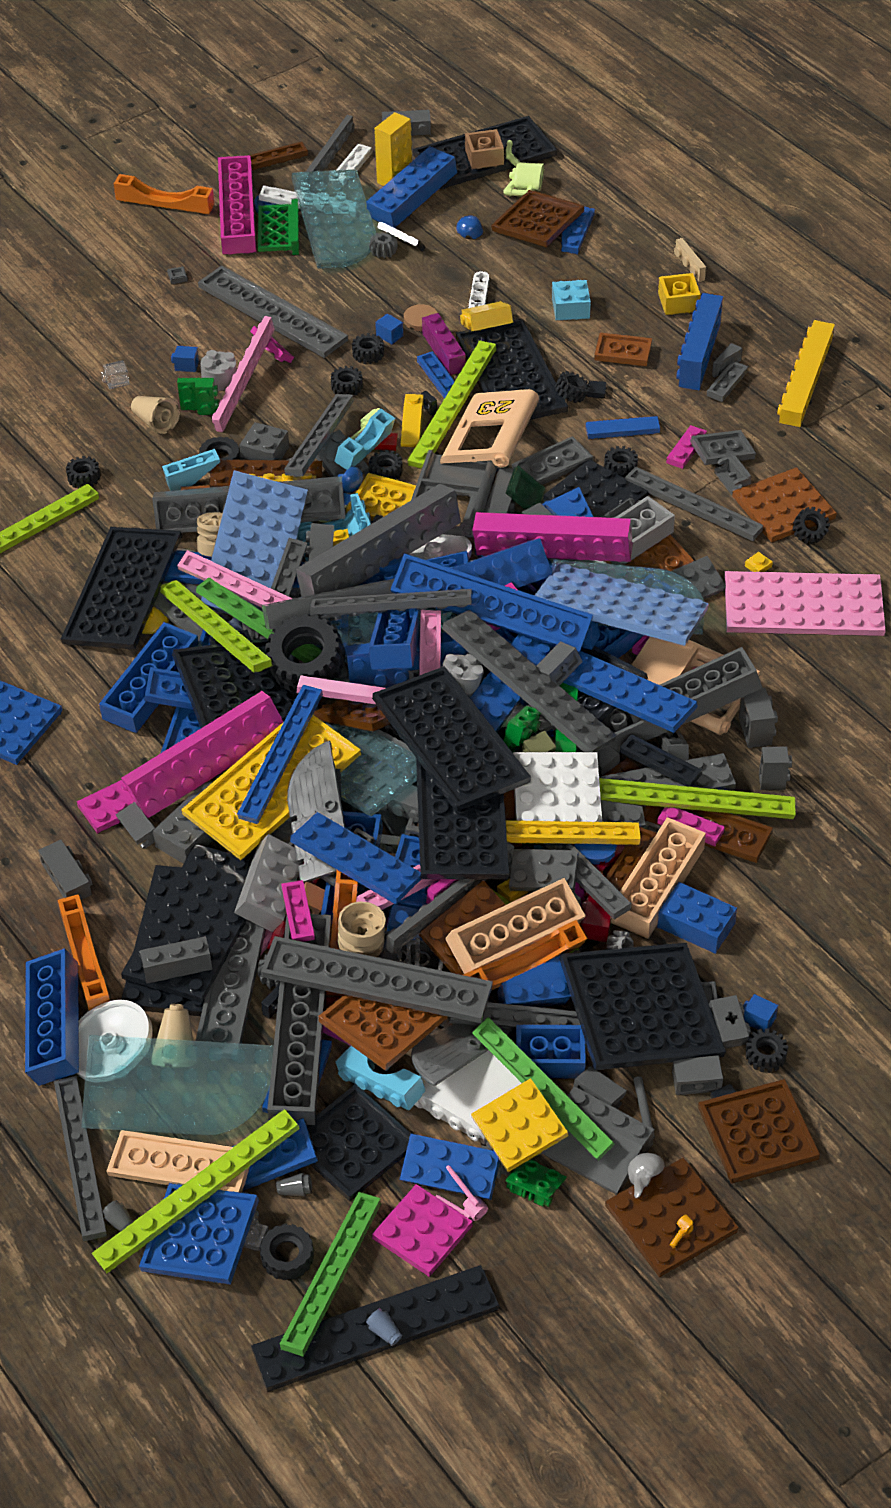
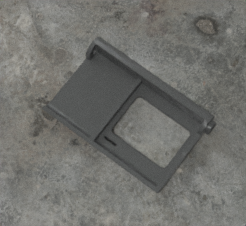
M428 450L411 500L438 484L455 489L456 495L470 496L463 522L460 526H455L443 534L474 537L473 525L476 512L484 513L498 466L494 465L492 460L440 464L442 455H437L432 450Z

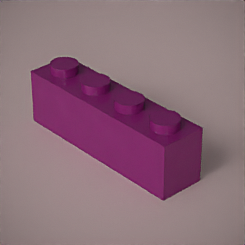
M439 313L422 317V334L450 375L460 373L466 364V354Z

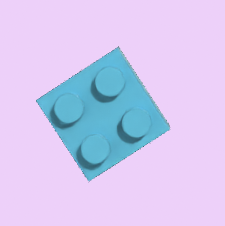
M587 280L552 282V302L555 320L590 318L591 302Z

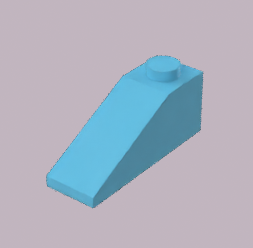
M213 449L162 466L170 491L181 490L182 486H192L219 464L220 459L216 450Z

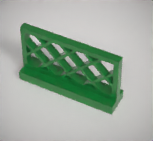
M291 199V204L259 206L258 252L292 250V255H299L298 199ZM288 210V211H287L286 213H284V214H282V213L280 212V211ZM264 211H270V213L267 214V215L264 214L263 212H264ZM275 215L278 216L277 219H273L272 217ZM283 220L287 221L285 224L280 223ZM266 221L271 222L268 225L263 224ZM275 225L279 227L276 230L272 229ZM283 230L287 232L284 235L280 234ZM266 231L270 232L267 236L263 234ZM274 236L278 237V239L275 241L271 239ZM283 241H285V242H287L288 244H282V245H281L280 243L283 242Z

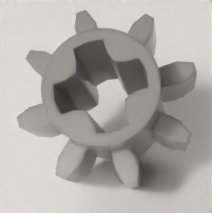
M614 930V935L608 936L606 943L608 950L632 948L634 945L632 938L628 937L629 932Z

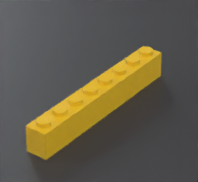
M814 320L812 327H808L807 335L803 340L802 348H800L794 370L791 372V382L788 381L786 386L787 393H783L782 405L779 404L778 407L779 423L801 427L833 339L835 324Z

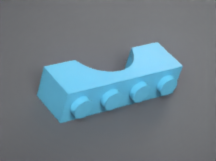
M380 408L369 419L366 427L357 438L353 440L348 437L338 447L334 462L346 470L355 467L391 433L395 418Z
M352 1046L336 1060L339 1070L338 1074L344 1081H350L362 1090L366 1089L374 1093L378 1098L390 1101L396 1107H402L409 1111L426 1091L422 1078L406 1069L392 1074L374 1072L375 1066L373 1061Z

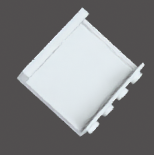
M488 1050L436 1086H433L420 1076L426 1091L415 1103V1106L424 1108L436 1119H442L449 1123L453 1129L466 1133L473 1141H479L486 1145L487 1140L472 1119L471 1113L522 1083Z

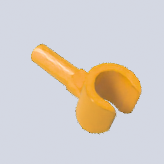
M687 1215L682 1216L677 1222L681 1229L670 1243L672 1248L676 1247L685 1234L693 1231V1221Z

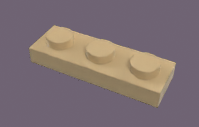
M683 238L676 239L675 255L694 274L698 282L704 281L706 266Z

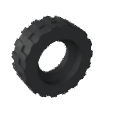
M213 437L202 443L199 448V454L215 449L217 453L224 452L229 454L220 460H241L238 443L228 437Z
M283 1224L269 1230L266 1236H263L262 1244H260L262 1265L267 1270V1273L273 1275L276 1279L293 1280L298 1276L304 1275L310 1269L314 1256L313 1242L310 1239L309 1233L305 1232L302 1227H297L294 1224ZM292 1242L298 1247L299 1254L293 1261L283 1262L276 1257L275 1250L281 1243Z

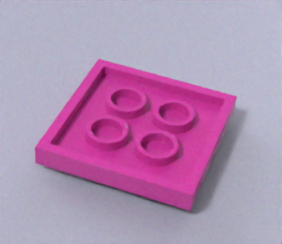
M416 1184L373 1232L372 1239L430 1277L471 1229L473 1221Z

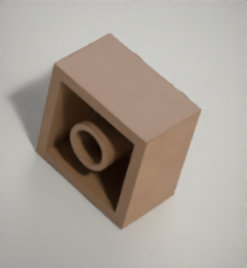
M497 129L465 133V150L472 169L504 165V147Z

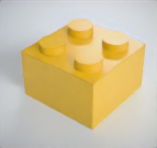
M693 273L659 277L658 294L665 315L691 313L696 310L697 299L700 300L701 294Z

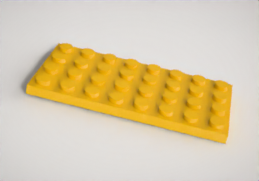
M312 715L259 823L255 824L238 819L237 813L283 725L282 723L182 808V814L238 859L242 860L268 834L270 835L290 817L287 801L289 782L297 765L311 750L330 740L335 769H341V772L361 755V750L316 716Z

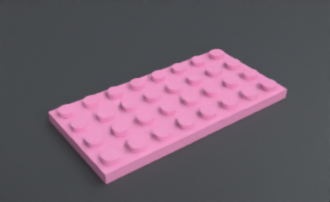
M725 571L727 632L885 635L880 575Z

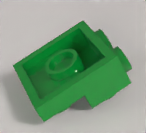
M178 378L177 385L181 410H198V415H213L216 413L220 401L216 399V396H218V385L214 384V378Z
M526 706L508 722L503 741L512 753L517 752L523 746V742L529 739L533 732L538 731L541 721H539L541 712L536 708Z

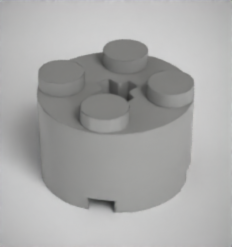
M209 350L200 363L201 377L214 378V384L218 385V391L226 390V387L232 381L233 374L237 371L236 359L231 352Z
M471 654L465 656L446 655L442 667L445 666L470 698L480 686L483 675L482 665Z

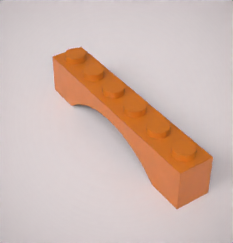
M119 174L114 182L115 198L119 201L202 214H210L215 205L213 188L196 186L184 192H165L146 185L135 176Z
M338 870L336 871L330 948L339 949L338 920L340 912L345 906L356 902L358 885L357 881ZM326 991V995L344 996V994Z
M78 894L59 899L58 904L72 955L78 962V976L88 1011L100 1004L109 1002L110 999Z
M574 920L526 948L493 963L480 966L464 974V976L493 981L492 990L500 987L503 982L561 954L569 953L581 947L587 940V937L577 920Z

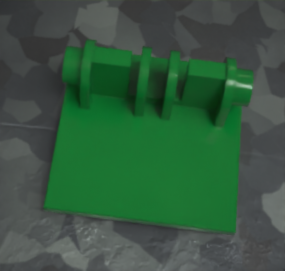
M528 1160L516 1167L507 1177L506 1182L508 1183L506 1188L509 1189V1192L522 1196L524 1199L530 1192L529 1201L534 1199V1203L542 1207H549L553 1200L551 1196L567 1179V1176L560 1174L556 1170L544 1167L534 1160Z

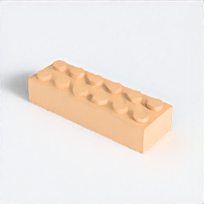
M667 817L620 890V893L631 903L632 909L615 920L611 917L610 923L649 939L658 924L659 910L678 882L683 883L703 852L706 833Z
M565 878L452 930L445 939L463 973L466 974L480 966L514 954L574 920L580 923L585 918V914Z

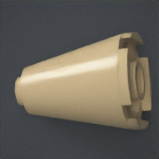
M137 396L131 403L132 411L155 432L161 434L168 433L166 431L176 426L180 414L176 406L177 403L170 398Z
M170 1004V1008H166L151 1058V1064L162 1067H165V1064L172 1065V1067H192L197 1065L188 1009H184L182 1004Z

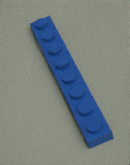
M307 685L301 687L237 813L238 819L255 824L259 823L323 695L322 689Z

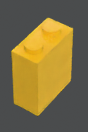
M502 301L461 310V324L471 331L513 323L511 306Z

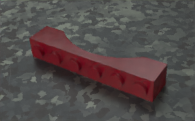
M616 844L615 855L609 862L605 863L604 861L597 865L592 864L605 878L624 850L625 844ZM585 891L584 897L588 898V900H583L582 903L585 918L579 925L587 939L607 942L611 916Z

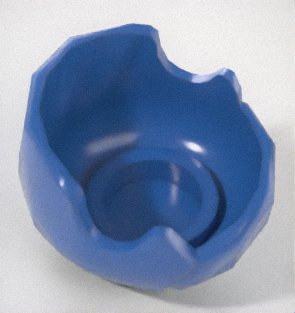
M473 215L462 217L456 225L457 233L463 238L471 236L472 239H476L483 233L479 218Z
M351 467L344 474H338V477L342 476L343 492L345 493L356 491L362 484L363 473L358 467Z

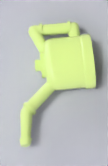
M508 140L505 156L516 168H513V171L510 172L509 178L512 181L504 189L503 193L510 197H522L528 190L540 192L543 182L544 164L521 163L512 153L513 142Z

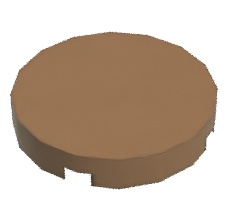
M429 305L411 306L404 313V324L408 328H414L415 331H422V317L438 312Z

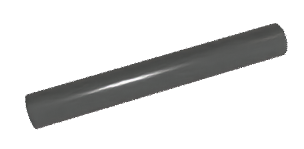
M635 1077L633 1081L642 1122L653 1128L642 1077Z

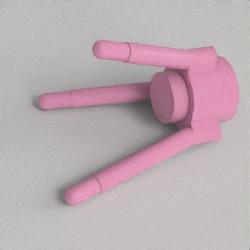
M450 1165L446 1166L448 1172L468 1197L463 1203L465 1209H461L439 1195L435 1197L467 1218H472L474 1221L479 1220L486 1214L488 1210L487 1205L481 1198L473 1196Z

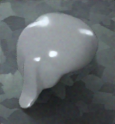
M643 1153L631 1160L628 1166V1176L630 1182L634 1185L635 1198L640 1197L643 1188L650 1183L653 1176L663 1171L665 1164L660 1156L652 1153Z

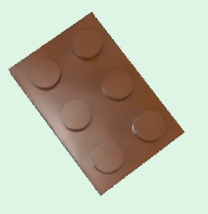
M600 332L594 360L647 366L652 338Z

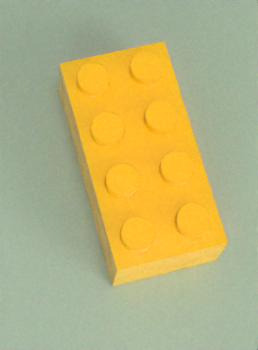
M396 112L375 127L377 183L385 186L412 162L411 119Z

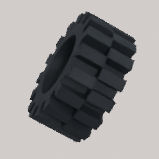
M367 333L366 336L364 334H361V337L356 336V339H353L352 353L355 361L358 360V363L363 361V364L367 362L372 364L373 361L377 363L378 360H382V357H384L383 339H380V336L376 337V334L371 336L370 333Z
M344 366L342 369V367H338L339 370L335 369L331 373V390L334 394H354L356 396L363 389V376L358 368L354 369L353 366H350V368Z
M566 371L560 375L555 388L556 392H559L558 395L563 396L564 399L567 398L570 402L573 400L574 403H577V401L581 403L590 389V384H588L587 380H584V377H579V374L576 373L575 375L574 372L569 373Z
M616 446V449L612 447L605 454L604 467L611 472L626 477L638 466V455L635 450L631 451L630 447L628 449H625L626 446H622V448Z
M380 450L379 454L375 452L374 456L371 455L369 459V473L394 480L402 476L401 456L399 457L398 453Z
M78 456L76 460L71 459V463H67V479L74 488L78 486L79 489L86 484L93 487V483L97 484L100 481L98 461L96 462L95 458L82 456L80 459Z
M815 507L802 509L792 524L794 525L793 531H796L794 535L800 536L798 540L804 539L805 544L810 541V544H814V542L818 543L822 540L830 527V523H828L829 518H824L826 513L821 514V509L819 508L815 511ZM805 521H813L817 525V530L811 531L807 529Z
M759 1029L757 1034L753 1032L751 1037L749 1036L746 1046L748 1064H753V1069L755 1070L760 1067V1072L763 1073L764 1069H768V1073L772 1072V1068L775 1071L779 1070V1066L783 1067L784 1062H786L787 1041L783 1039L781 1033L777 1036V1031L775 1030L772 1033H769V1029H765L764 1033L762 1029ZM763 1046L771 1047L775 1050V1053L765 1055L760 1053L758 1048Z

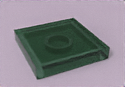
M517 466L513 470L505 493L527 510L541 502L545 487L520 466Z

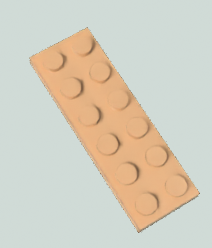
M121 1130L107 1173L113 1177L151 1183L184 1185L233 1147ZM250 1167L219 1190L242 1193Z

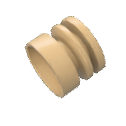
M207 513L197 518V532L200 534L197 537V550L200 554L212 557L223 513Z
M360 901L345 906L340 912L338 920L339 950L378 957L384 947L386 922L384 912L370 902Z

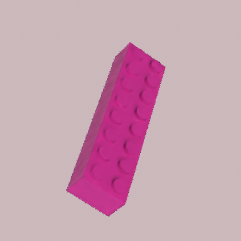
M251 155L218 157L222 254L231 255L256 252Z
M476 512L473 525L477 555L487 556L540 538L547 558L630 562L633 546L631 519Z
M261 691L121 779L134 802L148 819L233 766L281 725L283 720L272 699Z

